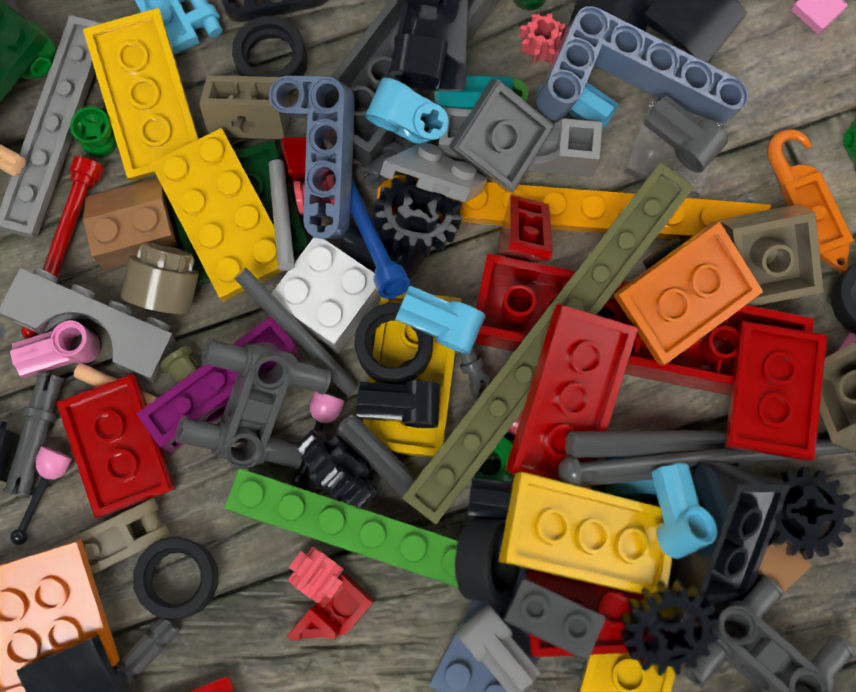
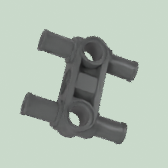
M209 337L203 348L202 365L237 372V376L222 420L218 424H212L182 416L176 429V443H185L211 449L212 454L218 458L226 459L231 466L246 469L253 465H261L266 461L298 469L302 462L301 456L303 455L297 449L299 442L295 443L270 437L286 390L290 386L323 395L328 390L331 381V370L298 362L293 354L280 351L276 345L269 342L251 343L240 347ZM269 360L276 361V365L269 372H258L260 365ZM238 439H249L247 444L242 447H231Z
M762 576L756 586L742 601L731 602L719 615L720 625L713 628L719 637L718 641L706 643L711 653L709 657L698 654L695 657L697 667L692 668L687 663L682 667V671L692 683L703 688L710 677L726 661L761 692H796L795 683L803 684L810 692H832L834 688L833 678L848 659L852 658L854 650L842 638L831 635L823 648L809 661L762 620L774 603L784 594L781 587L775 581ZM730 623L737 626L741 631L742 639H735L729 636L725 631L724 624Z

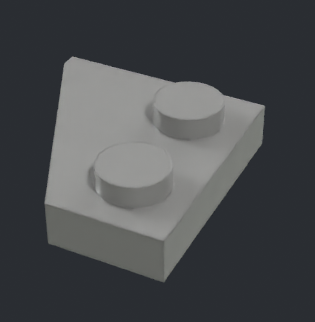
M430 143L416 144L384 160L380 175L392 179L393 175L397 172L417 177V188L441 193L446 197L462 202H467L482 193L488 179L477 173L475 167L463 161H454L443 155L439 147Z

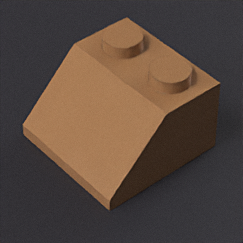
M158 177L86 196L83 221L91 256L104 270L127 265L129 256L138 255L139 246L144 243H156L181 249L170 203Z

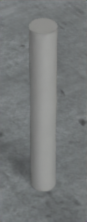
M276 159L269 162L277 263L279 270L289 271L294 268L285 165L282 160Z

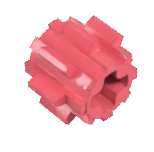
M551 13L541 17L540 14H533L531 22H528L527 26L523 25L520 28L519 37L524 39L521 42V53H526L527 56L530 55L535 64L539 60L552 63L564 35L565 24H561L560 21L556 22Z
M313 546L307 554L300 551L289 566L294 572L288 581L317 603H320L324 596H328L331 599L343 583L338 577L344 569Z

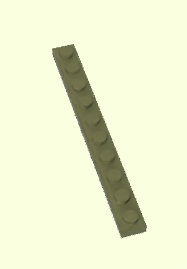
M662 162L658 164L402 497L406 502L433 523L437 524L523 412L555 304L597 315L693 190L694 186Z

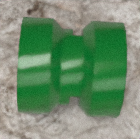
M88 106L81 108L74 114L70 123L71 133L87 154L102 158L109 156L116 150L118 146L111 122L103 110L98 107Z

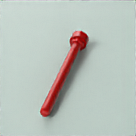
M74 156L68 172L71 174L70 181L73 184L42 269L58 277L88 189H93L94 183H99L104 166L85 157ZM24 327L21 329V334L26 339L38 334Z

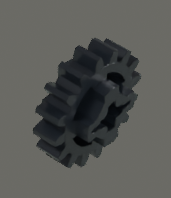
M406 175L404 183L394 177L391 181V187L383 186L379 199L375 201L374 225L377 228H382L380 236L382 241L392 238L394 240L392 249L396 251L403 245L407 247L408 256H412L415 249H421L423 255L427 257L432 246L440 252L444 251L446 241L453 243L457 230L460 228L462 216L459 215L461 202L453 201L452 198L446 197L441 193L417 188V181L411 175ZM396 204L398 208L396 215L393 216L392 208ZM442 213L444 221L440 225L438 223L439 214Z
M312 429L298 443L297 449L303 454L301 458L308 463L307 466L311 471L309 477L317 486L327 491L334 500L341 501L344 499L348 505L353 503L360 509L361 507L364 508L378 494L376 491L378 486L372 482L374 478L369 474L370 471L365 466L366 461L342 437L336 435L332 438L328 433L324 435L320 429Z
M809 467L798 469L797 476L791 469L782 472L783 481L790 484L789 489L794 487V490L791 491V499L786 504H783L773 531L775 536L770 544L774 546H779L783 543L788 544L786 548V555L795 556L799 549L803 559L806 560L813 559L814 550L819 557L830 555L828 545L833 548L842 547L844 544L838 535L848 534L852 531V528L844 523V518L854 516V511L844 509L843 503L847 502L851 497L849 494L838 495L836 490L841 482L837 479L826 483V471L824 470L815 472L812 477ZM818 492L822 494L827 503L818 495ZM803 507L804 510L818 513L819 515L807 519V516L800 515V513H791V511ZM782 522L793 531V535L786 530ZM826 522H830L824 535L817 539V536H820V528Z
M663 580L658 581L656 592L651 593L649 589L644 587L641 589L644 598L640 602L634 599L628 601L633 613L621 614V620L625 628L620 630V636L632 661L638 660L644 671L653 665L657 674L662 676L667 667H672L675 674L679 675L682 670L681 665L684 663H688L692 668L697 667L695 657L698 654L709 657L711 653L706 646L707 642L718 641L719 637L713 630V628L720 625L719 619L713 612L715 608L707 596H703L695 585L686 589L681 580H676L672 589H668Z

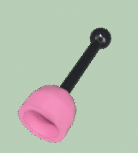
M314 392L310 401V413L316 420L314 430L320 429L322 431L324 424L335 421L339 417L345 401L327 394L322 395ZM302 461L298 474H295L291 479L292 486L304 489L308 483L306 474L309 467L305 461Z
M41 446L35 460L36 469L39 475H41V479L18 529L12 531L10 535L13 544L22 545L27 541L28 534L26 530L48 481L63 476L70 466L72 457L57 450Z

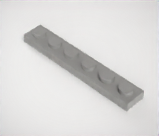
M69 15L19 156L25 159L26 164L21 168L19 175L11 176L0 207L1 231L33 239L38 237L73 137L70 129L71 119L77 111L83 108L95 75V69L83 29L102 24L101 22Z

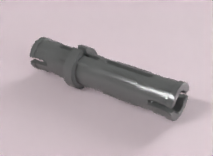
M42 372L37 373V380L29 407H24L22 413L26 418L3 492L30 498L37 470L36 456L41 446H44L50 422L55 423L57 415L53 414L64 378L55 375L48 376L47 373Z

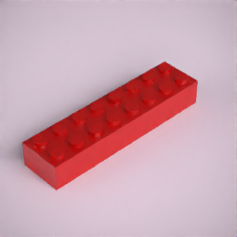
M487 253L476 309L483 312L486 317L474 344L515 352L576 271ZM622 281L614 293L623 288L629 282ZM612 294L597 316L633 326ZM745 305L665 365L656 362L637 333L624 374L731 396L739 324L742 321L813 332L814 318Z

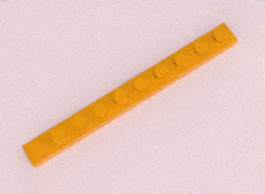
M393 175V178L396 177L402 183L406 181L405 175ZM387 179L378 187L377 199L380 197V191L383 186L391 187L392 179ZM486 182L482 193L467 202L459 201L461 202L459 215L462 216L461 222L502 226L510 195L549 204L551 230L605 234L635 194L531 185H517L513 193L506 192L496 183ZM686 198L656 238L674 239L678 237L679 240H689L712 222L771 210V204ZM396 204L392 208L393 216L397 212L398 206ZM442 213L439 214V221H444Z

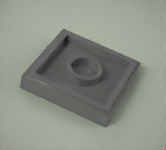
M491 79L448 147L506 192L513 193L555 126L500 80Z

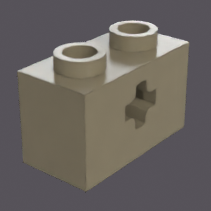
M207 75L199 105L208 134L222 128L228 138H285L290 116L273 108L269 99L270 87L280 77ZM287 95L286 101L288 107H290L289 98Z

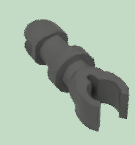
M472 348L470 355L460 352L458 354L462 361L460 368L463 374L468 373L471 394L474 399L478 400L480 397L479 389L482 387L480 381L484 384H490L493 379L488 377L487 373L483 370L482 366H484L485 362L482 356L476 355L474 348Z

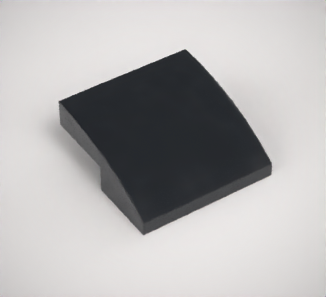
M656 0L644 14L643 22L674 42V47L709 63L745 18L747 11L737 0Z
M99 634L28 663L16 670L26 692H132L124 671L114 672Z

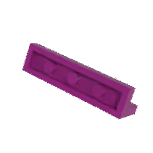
M271 317L264 320L232 344L244 347L246 344L269 342L276 345L280 351L293 354L297 361L302 358L299 350L287 333ZM269 360L260 365L258 372H269L276 365V361ZM203 365L139 411L137 416L157 444L171 454L185 444L176 443L175 440L176 429L182 416L208 423H214L223 416L237 372Z

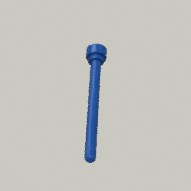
M352 178L350 211L376 266L373 278L374 284L382 298H396L408 290L410 280L404 267L395 261H391Z

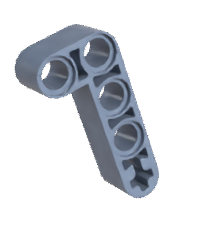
M328 76L280 77L273 82L269 91V99L273 108L294 118L307 119L304 226L307 232L315 238L339 239L345 235L350 225L355 111L354 94L348 86ZM298 88L299 100L294 106L288 107L286 101L288 93L292 89ZM337 88L339 91L338 102L333 107L327 108L325 105L326 94L330 90ZM335 129L338 137L337 143L331 149L326 150L323 143L324 136L328 131ZM333 170L336 176L335 185L329 191H325L322 186V177L327 171ZM321 198L335 200V204L321 203ZM333 217L332 225L323 226L321 224L322 218Z

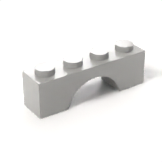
M443 107L448 115L449 124L447 131L439 139V148L442 150L443 155L454 161L468 163L448 146L471 110ZM562 118L553 124L555 127L527 171L593 177L600 160L602 122Z
M22 268L19 269L0 306V315L8 321L38 334L50 332L64 321L85 320L96 323L109 333L113 346L112 362L118 368L156 384L162 372L160 363L171 353L176 342L173 334L168 332L170 329L169 325L152 317H147L146 322L131 316L132 309L110 300L108 306L94 300L96 294L79 285L73 284L71 289L56 284L58 278L42 269L35 268L33 273Z

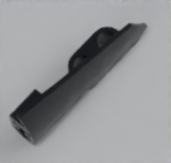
M403 0L404 6L389 69V78L417 89L447 92L464 91L466 87L468 0Z

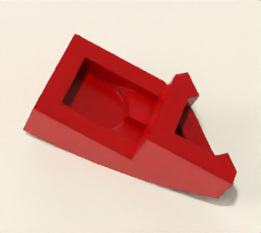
M345 572L338 578L343 583L333 597L330 599L328 596H324L320 603L312 607L287 636L291 640H300L302 638L324 637V639H336L339 635H346L376 600Z

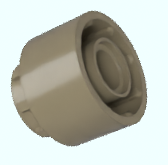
M156 243L142 244L139 246L138 255L129 256L120 297L133 305L170 314L190 313L199 272L193 269L195 260L192 254Z

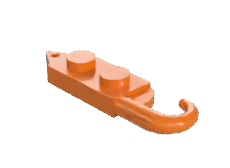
M794 129L782 130L771 138L767 149L768 160L782 187L780 191L787 206L799 204L815 212L820 259L842 274L848 268L849 245L854 242V239L821 171H817L815 167L809 165L790 167L782 151L783 144L788 140H796L806 149L812 147L811 141L800 131Z

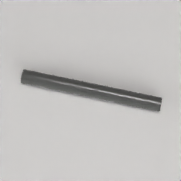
M247 267L243 268L234 277L241 287L318 367L331 370V380L346 396L357 388L358 384Z

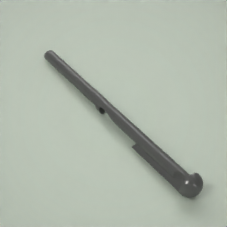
M831 438L817 439L815 456L856 452L833 444ZM733 448L579 462L577 457L570 455L560 462L558 476L562 483L583 487L652 480L651 472L659 467L675 463L688 464L689 469H695L698 462L727 463L740 467L755 462L792 458Z

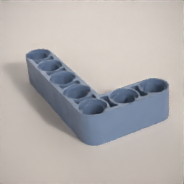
M586 6L579 10L565 31L538 92L536 106L540 114L547 119L560 120L564 118L582 95L593 66L659 99L667 95L691 115L701 120H710L718 126L727 123L746 105L749 93L745 84L738 78L597 7ZM554 92H557V93H559L560 95H562V97H563L564 99L559 98L558 96H556V94H555Z

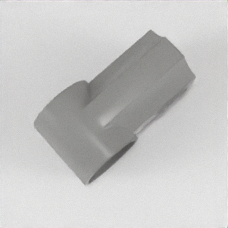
M488 604L454 632L476 660L486 665L507 692H523L541 674L536 665L511 638L513 634Z

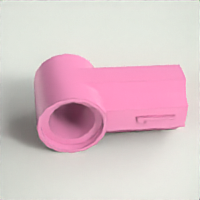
M70 320L58 324L53 331L12 343L10 354L12 363L16 367L19 376L28 378L37 375L38 372L44 373L72 363L88 364L98 356L101 345L98 336L79 322ZM78 335H82L80 346L71 351L70 345L72 340Z

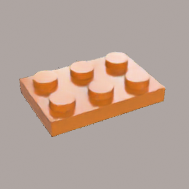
M712 222L613 295L632 325L638 328L637 333L656 362L665 365L763 293V290L720 222Z

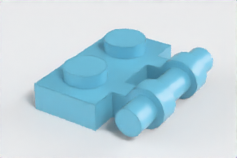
M135 0L141 12L159 8L174 55L200 43L194 31L200 27L205 28L211 38H215L223 32L218 22L220 15L215 6L209 4L207 0H188L191 1L195 10L185 14L180 5L185 0Z

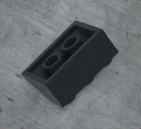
M698 462L697 468L691 476L699 507L704 508L713 517L717 535L711 544L682 558H672L668 587L672 589L675 581L681 580L686 589L692 585L697 586L703 596L706 595L711 603L741 601L752 590L790 484L727 463Z

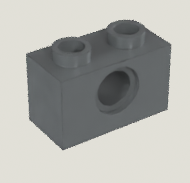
M523 578L519 580L502 621L581 659L588 660L606 617Z

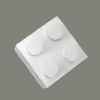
M315 237L295 261L294 268L286 273L271 293L313 338L336 354L341 352L355 333L363 316L371 311L381 297L373 281L375 273L325 239Z

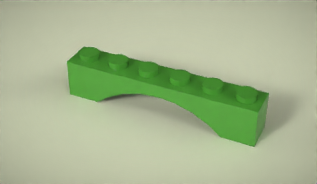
M240 468L238 469L224 509L237 515L318 540L458 588L455 578L457 540L361 508L358 509L355 506Z

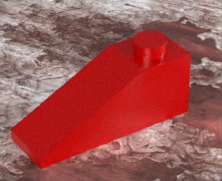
M510 195L499 235L498 254L508 258L537 263L551 259L553 247L549 204Z

